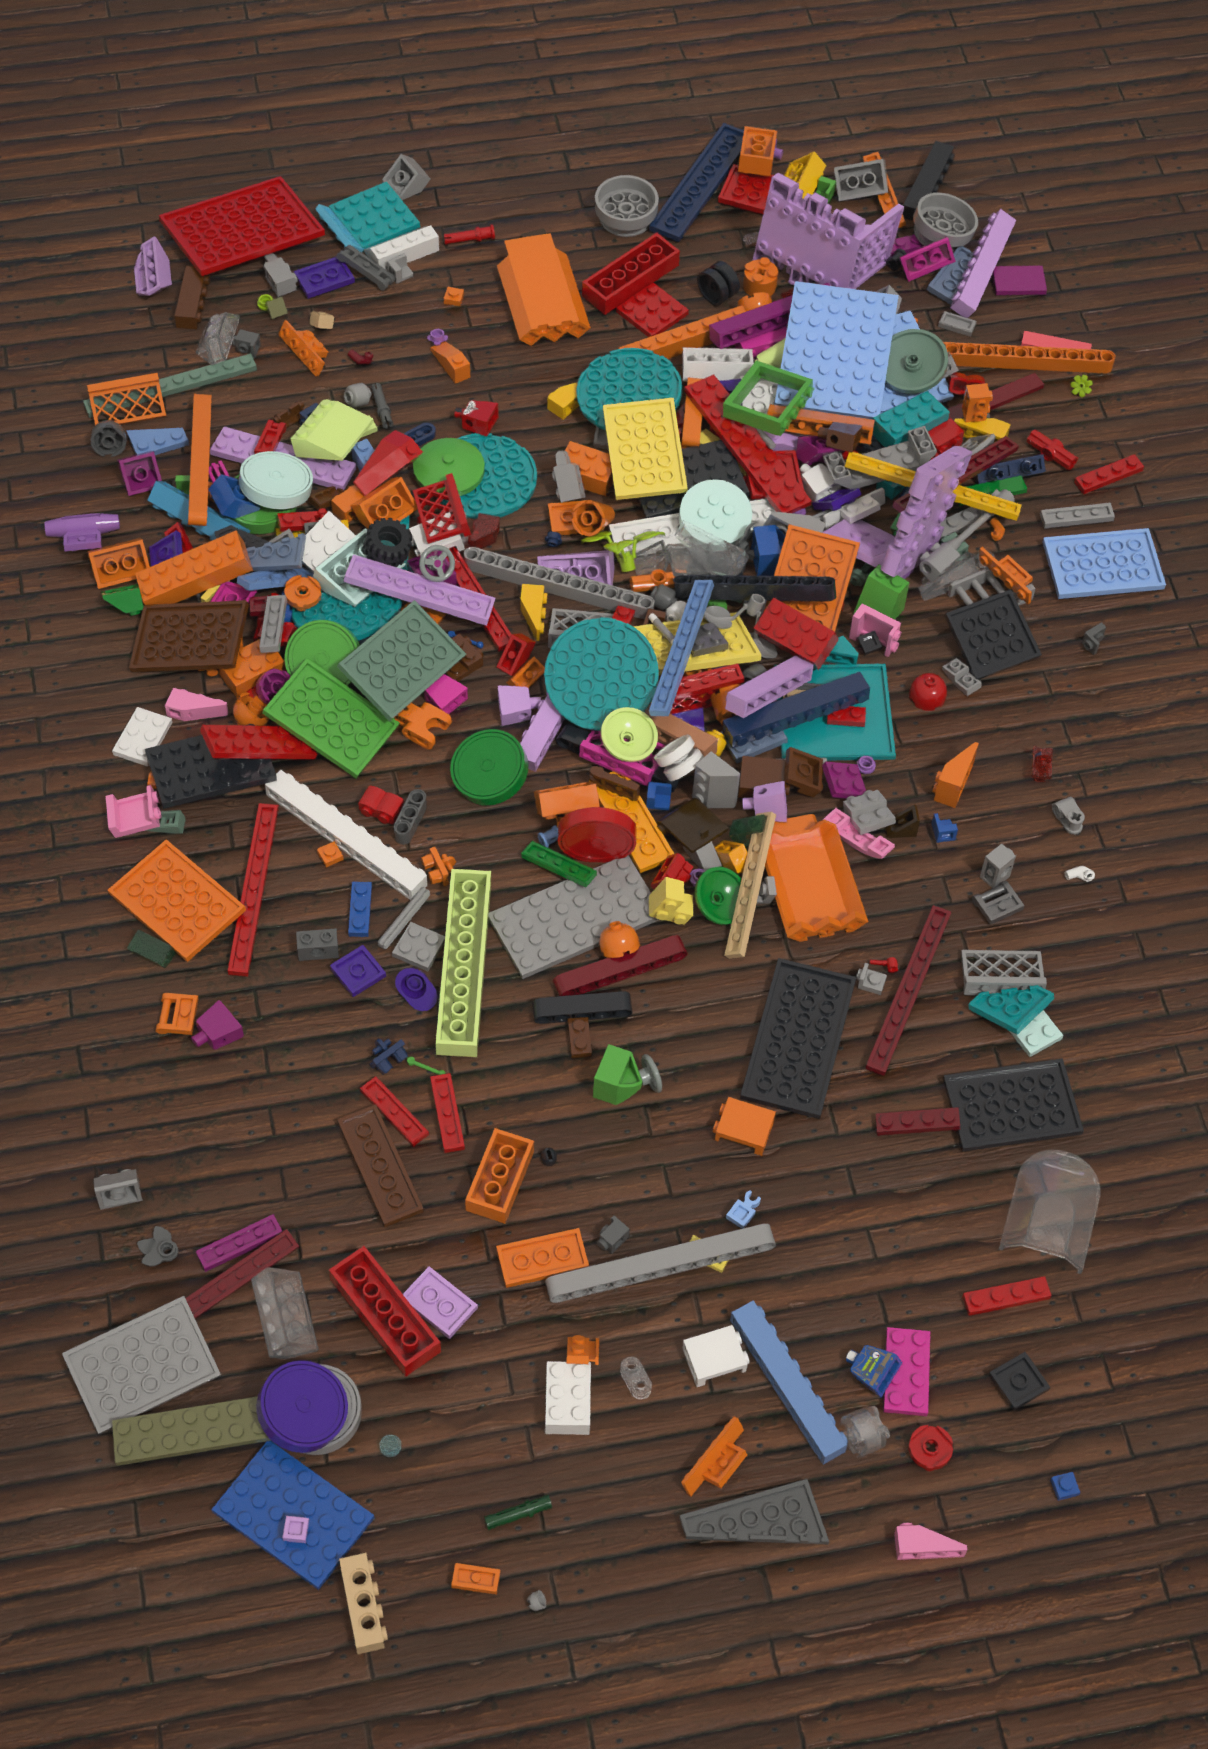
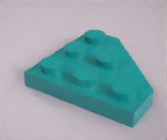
M1038 985L1030 986V989L1018 990V988L1002 989L1001 993L989 994V991L980 992L968 1006L969 1010L1018 1035L1054 1000V993Z

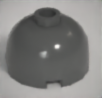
M105 420L96 424L90 436L91 447L101 456H105V454H112L111 457L117 456L126 447L125 430L115 421Z

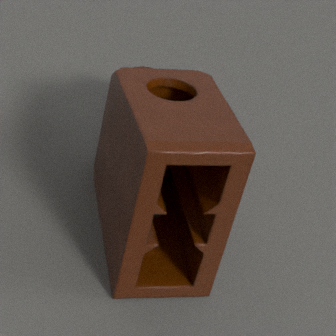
M833 422L829 428H819L818 438L826 439L827 447L853 452L860 443L862 425Z

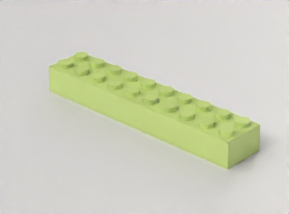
M451 870L436 1034V1055L477 1057L491 893V871Z

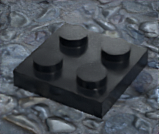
M1026 1352L989 1373V1377L1013 1411L1050 1390L1049 1384Z

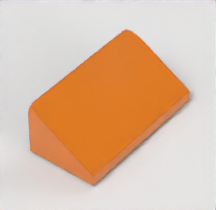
M534 656L506 683L509 686L527 687L529 689L544 673L545 667Z

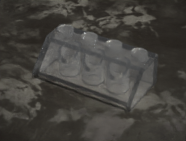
M267 1267L254 1276L251 1281L269 1357L289 1359L318 1351L300 1272Z

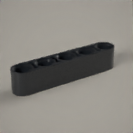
M625 991L535 999L532 1002L534 1022L537 1024L568 1022L569 1018L588 1017V1020L628 1017L633 1013L630 993Z

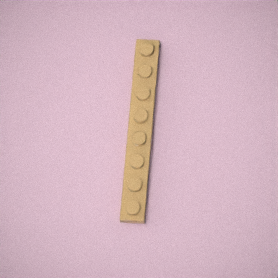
M772 811L756 814L724 955L729 959L745 957L776 814Z

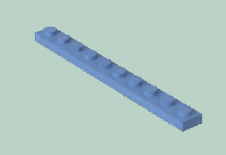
M713 580L694 581L649 708L650 716H669L714 587Z

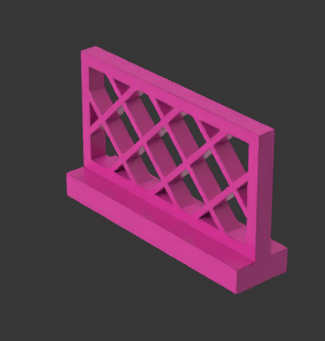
M592 730L587 739L583 740L580 744L579 757L646 786L651 782V778L659 766L654 759L655 755H652V753L647 758L637 762H626L617 759L603 745L600 731ZM600 738L602 744L595 745L590 742ZM657 742L655 748L661 750L666 745ZM651 761L653 766L650 769L643 766L642 763Z

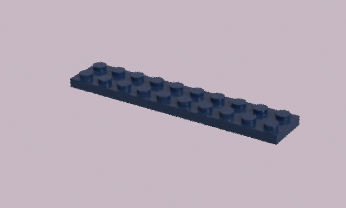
M726 123L722 124L659 211L656 218L649 225L650 231L678 242L681 240L731 170L733 164L740 157L744 130Z

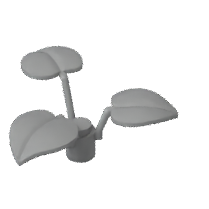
M752 594L750 600H744L743 607L732 617H730V613L725 608L720 606L707 607L704 617L709 623H714L717 628L728 629L732 626L731 621L735 620L746 609L750 616H756L757 623L764 612L767 601L759 594ZM754 630L753 640L761 653V657L776 658L777 650L775 646L765 639L758 637Z

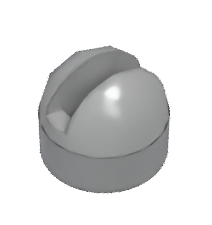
M538 1590L528 1596L527 1602L531 1603L528 1606L530 1609L538 1611L546 1608V1599L542 1591Z

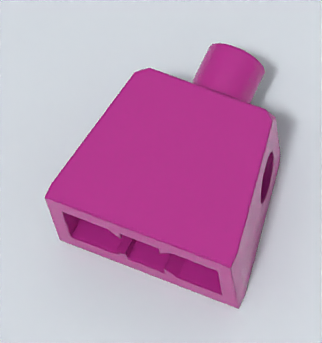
M444 674L424 692V698L427 703L450 714L468 699V688Z

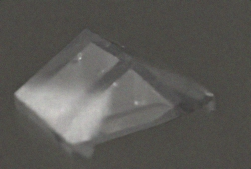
M664 540L635 553L636 558H634L637 576L651 574L657 569L666 571L670 562Z

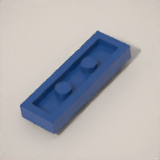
M352 882L349 937H369L372 882Z

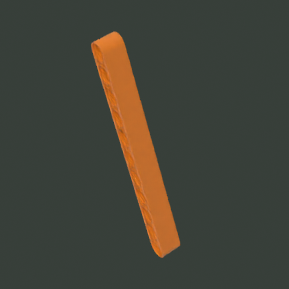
M943 342L956 366L1109 373L1112 371L1116 357L1110 350Z
M194 394L188 525L207 526L212 395Z

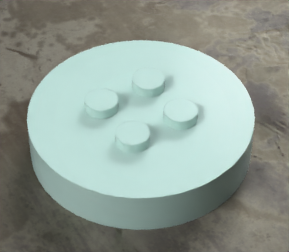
M273 451L260 452L248 457L241 465L239 487L249 500L260 506L272 509H290L303 504L310 497L313 483L312 472L303 461L292 455Z
M706 480L691 487L684 495L679 510V524L685 537L695 546L707 551L717 552L733 548L735 542L742 538L745 529L752 521V507L745 493L734 484L723 480Z

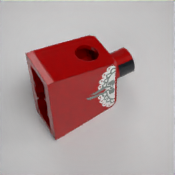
M471 400L465 409L456 407L454 416L455 418L462 419L463 429L488 436L499 418L498 403Z

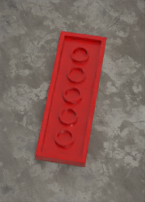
M202 725L200 729L212 758L315 759L317 756L316 750L281 726Z

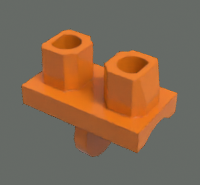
M436 847L430 848V854L421 857V863L425 870L431 867L435 868V870L428 872L431 884L442 882L443 886L448 885L447 877L456 864L455 858L452 856L447 857L446 854L440 857Z

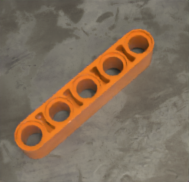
M688 377L687 385L702 379ZM686 395L681 446H699L702 414Z

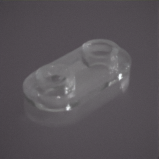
M635 1357L625 1358L621 1362L620 1373L632 1396L637 1399L647 1398L651 1394L652 1383L642 1363ZM632 1364L635 1368L629 1369L627 1366ZM643 1383L645 1387L639 1388L637 1385Z

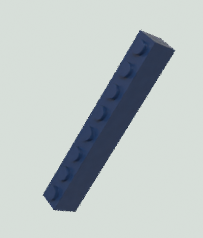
M857 672L770 703L745 718L736 715L723 720V734L732 748L743 746L746 743L760 740L771 734H777L782 730L813 721L821 716L830 715L835 711L869 700L870 686L861 672Z

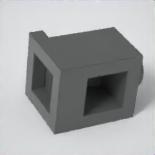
M240 329L237 336H234L232 345L236 346V351L251 354L255 358L261 347L260 334Z
M613 1216L611 1224L605 1225L601 1229L597 1245L603 1251L607 1250L610 1254H613L629 1238L630 1229L616 1216Z

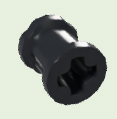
M896 249L894 255L886 260L887 266L893 271L898 270L901 264L899 257L907 253L903 249Z

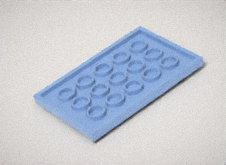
M1149 528L1043 538V546L1058 599L1163 590L1166 587Z

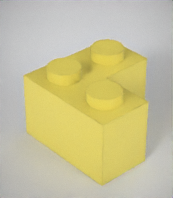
M668 877L664 878L649 895L650 917L683 925L693 916V895L684 893V881Z

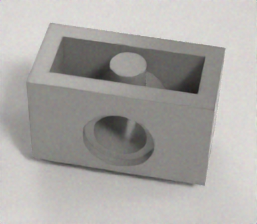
M1000 844L985 856L980 878L992 889L998 887L1000 883L1010 877L1016 855H1014L1010 848Z

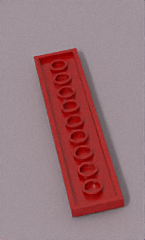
M715 375L685 386L684 392L776 512L794 513L811 505L812 500L775 452L761 439L758 430L723 417V403L730 394Z

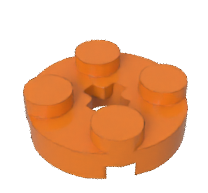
M297 575L286 582L284 595H286L289 605L298 611H305L314 607L321 600V586L311 576L306 578L302 577V575ZM300 590L307 591L306 594L299 593Z

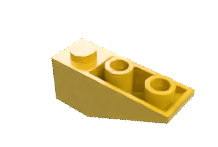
M522 584L520 610L536 641H539L540 634H544V623L541 621L546 616V608H543V604H547V593H544V585Z

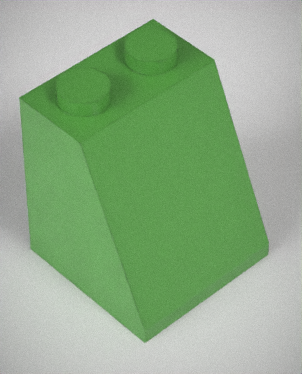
M878 565L869 574L853 614H855L861 604H864L895 620L905 608L910 582L898 575L892 577L881 570V565Z

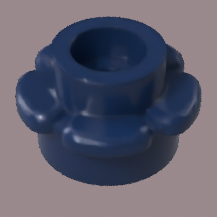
M548 532L544 538L547 545L551 547H557L562 543L561 534L557 532Z

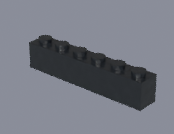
M935 141L903 205L902 214L904 218L913 221V215L920 199L927 194L938 193L939 184H943L944 174L948 173L950 163L954 161V146Z

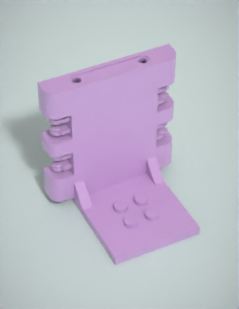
M780 173L772 177L753 260L766 257L780 270L786 265V273L790 274L788 283L795 285V281L812 283L814 280V284L823 285L829 283L834 287L849 289L858 288L887 264L886 260L891 256L904 206L897 204L873 224L865 225L866 220L846 208L841 211L835 209L833 214H831L832 206L828 204V199L818 193L813 195L807 193L802 198L803 190L799 189V183Z
M953 446L917 468L909 489V501L906 509L901 512L896 525L898 528L896 536L862 520L850 524L846 519L822 533L860 542L856 558L874 567L881 565V570L892 577L897 575L900 577L904 576L920 565V557L925 552L932 553L930 551L932 546L937 542L939 543L944 527L940 524L946 518L947 512L945 511L953 506L956 494L952 493L953 489L955 490L958 486V478L965 474L973 452L960 446Z

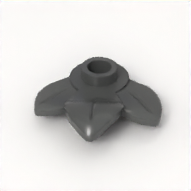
M750 523L745 529L742 538L735 542L733 546L735 554L742 555L749 546L748 540L753 534L751 527L755 523Z
M155 1226L153 1238L137 1242L139 1250L145 1255L142 1259V1264L147 1266H157L163 1261H172L178 1255V1247L172 1242L171 1233L159 1226ZM166 1250H171V1253L164 1254Z

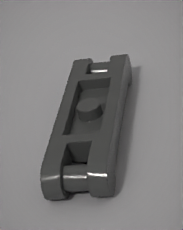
M347 245L344 251L337 253V259L340 262L349 264L376 283L380 290L384 291L388 288V285L395 282L393 274L353 246Z

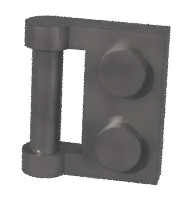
M1007 881L1000 883V886L987 892L972 896L973 904L979 908L990 925L1024 909V904ZM1001 893H1004V894H1005V895H1003V896H1001V897H999V898H997V899H994V900H992V901H990V902H988V903H985V902H984V901H986V900H988V899H990V898H992V897H995V896H997V895H999V894H1001Z

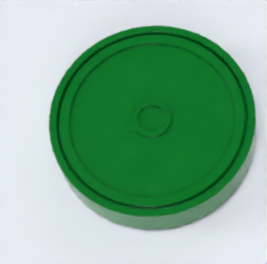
M488 729L470 735L458 746L451 760L450 772L455 786L467 800L478 805H496L510 799L521 789L527 778L529 763L523 747L514 736L502 730Z

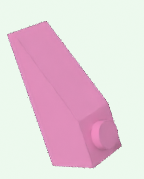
M903 1523L896 1527L894 1533L897 1560L964 1557L967 1552V1545L920 1525L913 1526L912 1523Z

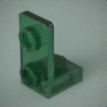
M762 814L733 820L729 837L734 842L742 843L745 848H748L751 834L763 832L767 817Z

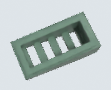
M181 810L161 811L160 827L145 830L181 834L184 831L186 818Z

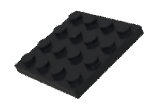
M1011 589L947 612L944 615L965 662L976 680L1034 660L1042 655Z

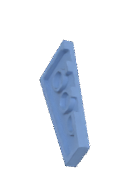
M304 567L301 569L264 570L237 576V583L249 591L285 587L286 582L294 576L302 575V577L308 578V576L313 577L314 573Z

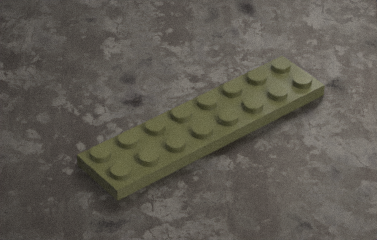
M258 1396L112 1420L115 1464L119 1466L271 1441L263 1431L258 1420L256 1408Z

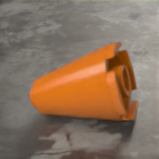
M583 500L577 503L572 511L574 529L579 534L585 536L597 535L615 518V511L611 506L593 500Z

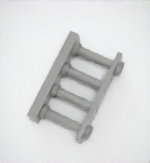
M986 568L963 579L953 581L950 584L948 596L952 597L958 594L967 606L972 604L973 601L965 592L966 590L974 588L983 600L989 598V595L981 584L989 581L998 594L1005 592V589L998 582L997 577L993 575L992 571ZM1029 584L1026 587L1032 591L1031 600H1033L1035 587ZM1014 591L1012 592L1019 606L1026 603L1024 600H1020Z

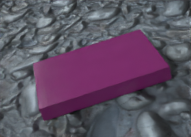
M995 266L992 275L996 295H1045L1047 293L1043 266Z

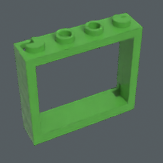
M756 360L723 403V417L781 436L789 428L792 420L797 418L801 408L805 407L806 401L812 397L814 391L813 379ZM760 378L798 390L779 418L741 406V403Z

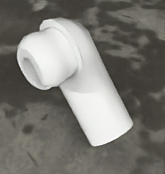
M1078 866L1064 872L1067 880L1077 877L1089 882L1095 878L1094 871L1084 866Z

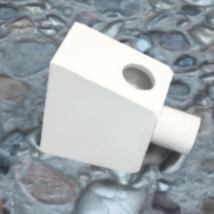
M803 464L800 467L804 491L812 500V503L841 489V485L834 483L825 465L818 464L811 468L808 464Z

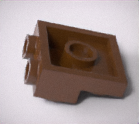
M460 633L453 637L452 640L466 655L445 673V675L457 682L482 667L484 657L481 649L478 647L475 649L469 637H463Z
M789 747L786 750L784 782L796 786L797 792L814 798L823 789V759Z

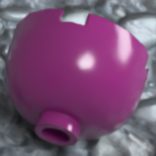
M278 669L264 672L256 683L258 698L268 705L291 676L286 671Z

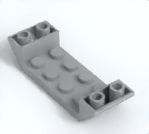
M923 426L909 430L908 441L862 455L916 471L918 467L927 463L937 453V449L926 427ZM840 451L823 455L827 468L836 484L852 489L885 481L884 479L844 467L847 459L843 458Z

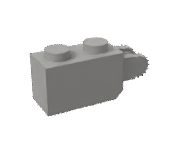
M274 253L265 255L267 261L264 264L265 278L276 295L279 297L296 291L297 277L295 273L291 272L289 264L285 263L281 257L277 258Z
M557 451V466L553 467L554 471H552L553 479L557 482L558 487L556 489L557 498L561 502L585 498L579 465L571 463L567 451Z

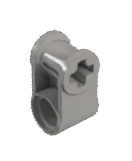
M1069 796L1052 804L1054 815L1059 819L1066 831L1074 835L1079 834L1082 831V823L1085 816L1075 800Z

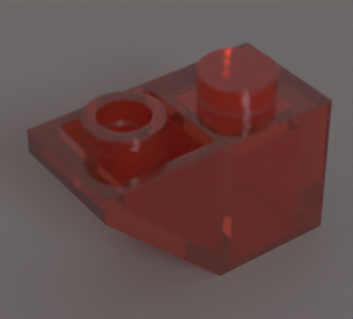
M479 513L477 520L473 521V534L468 537V544L471 547L483 549L495 543L500 531V517Z

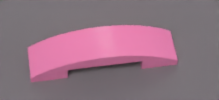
M837 808L824 818L836 824L840 838L844 842L868 856L882 859L895 847V844L882 836L876 838L869 833L860 835L851 823L850 816Z

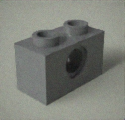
M337 929L296 932L299 961L339 958Z

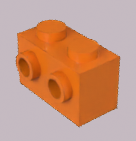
M987 383L966 385L962 405L965 422L986 421L987 413H990L989 403L993 399L992 391H989Z

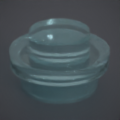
M395 1435L384 1436L379 1444L381 1453L387 1457L398 1455L402 1448L401 1440Z

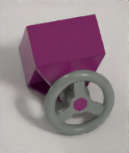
M432 545L425 549L422 555L407 560L408 571L423 575L433 582L442 581L457 586L456 572L454 571L455 559L447 547Z

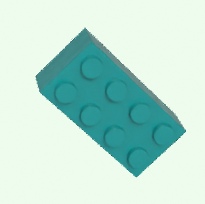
M926 391L873 417L875 421L872 435L884 447L908 441L909 430L925 426L927 431L947 421L950 412L931 393Z

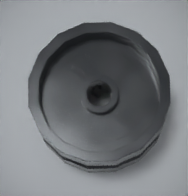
M717 261L697 276V284L701 294L714 306L721 305L728 298L733 297L739 292L740 283L737 274L732 267L723 261Z

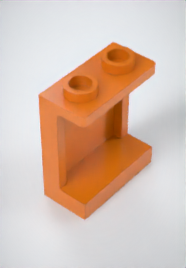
M728 1097L726 1104L722 1103L719 1111L721 1119L715 1122L713 1133H716L715 1141L719 1142L720 1137L741 1143L755 1148L754 1154L762 1156L776 1112Z

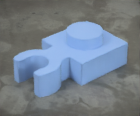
M751 1191L745 1194L744 1202L738 1199L726 1214V1219L741 1229H744L755 1215L756 1211L752 1208H756L760 1204V1197L755 1201L749 1199L752 1194Z

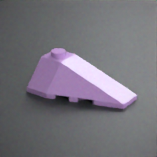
M592 551L537 557L538 565L613 586L615 567L612 551Z

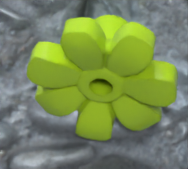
M1077 375L1074 377L1076 382H1071V387L1075 388L1072 390L1074 395L1079 393L1080 397H1084L1086 393H1091L1092 389L1089 386H1092L1093 383L1092 380L1087 381V375H1082V377Z

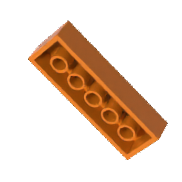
M236 530L137 572L135 575L145 605L175 604L232 580L237 576L253 571L245 542Z

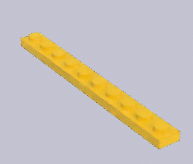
M849 452L844 466L851 470L901 484L905 487L911 486L916 471L855 452ZM961 485L957 486L955 490L953 489L952 493L956 494L954 501L956 503L987 511L1015 521L1018 519L1021 504Z

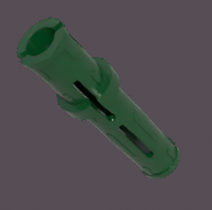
M547 1494L530 1501L528 1499L524 1500L522 1504L484 1516V1520L489 1531L521 1518L534 1517V1514L552 1509V1504Z

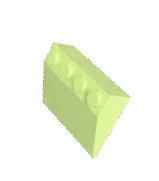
M322 400L291 438L295 456L343 461L374 420L339 401Z

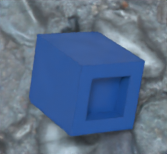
M649 782L646 807L648 809L669 810L672 784Z
M938 813L934 814L931 824L936 843L955 841L958 832L957 824H952L950 819L940 820Z

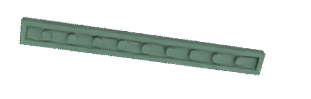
M247 354L159 379L162 397L257 371V366L252 355ZM156 387L148 388L146 394L152 398L158 393ZM134 390L130 392L128 397L137 401L141 393ZM117 393L112 396L111 400L119 405L123 396ZM101 396L93 398L94 404L100 408L106 401ZM143 396L139 404L151 400ZM90 399L84 400V407L89 418L93 417ZM126 399L121 407L133 406L134 403ZM108 402L103 410L112 412L117 407Z

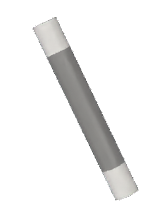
M650 614L649 620L673 644L675 636L655 614Z

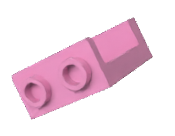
M861 604L853 615L849 638L856 641L861 634L864 635L875 631L881 645L886 647L885 656L889 657L892 652H896L899 646L897 641L901 636V623Z
M151 785L147 786L146 793L117 800L113 794L106 796L108 828L115 838L160 827L159 819L162 816L158 807V802H160L158 792L154 791Z

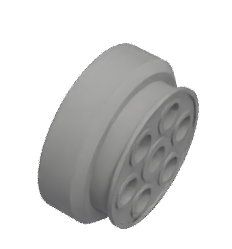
M631 175L615 176L607 179L598 187L595 194V212L600 219L601 225L608 232L622 237L636 236L645 232L656 218L659 201L658 193L651 183L640 177Z
M930 193L923 196L918 202L913 215L915 236L924 246L948 237L953 253L959 246H964L972 240L978 227V217L973 208L962 199L946 193Z

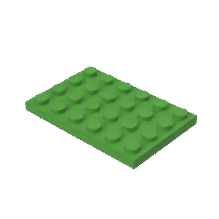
M307 658L262 712V714L356 779L400 724L395 719L389 721L371 702Z

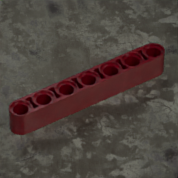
M674 935L641 946L634 953L630 954L629 951L623 952V957L606 958L559 974L553 979V984L559 996L581 995L680 961L688 955V952L680 936Z

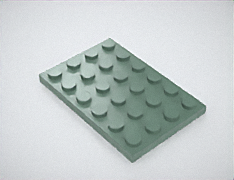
M414 600L342 660L337 667L391 721L463 659L466 653Z

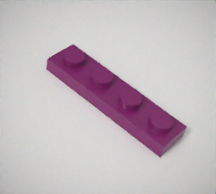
M274 1214L197 1250L196 1255L204 1271L207 1272L269 1242L283 1231Z

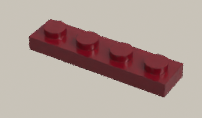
M959 1107L876 1113L877 1136L960 1130Z

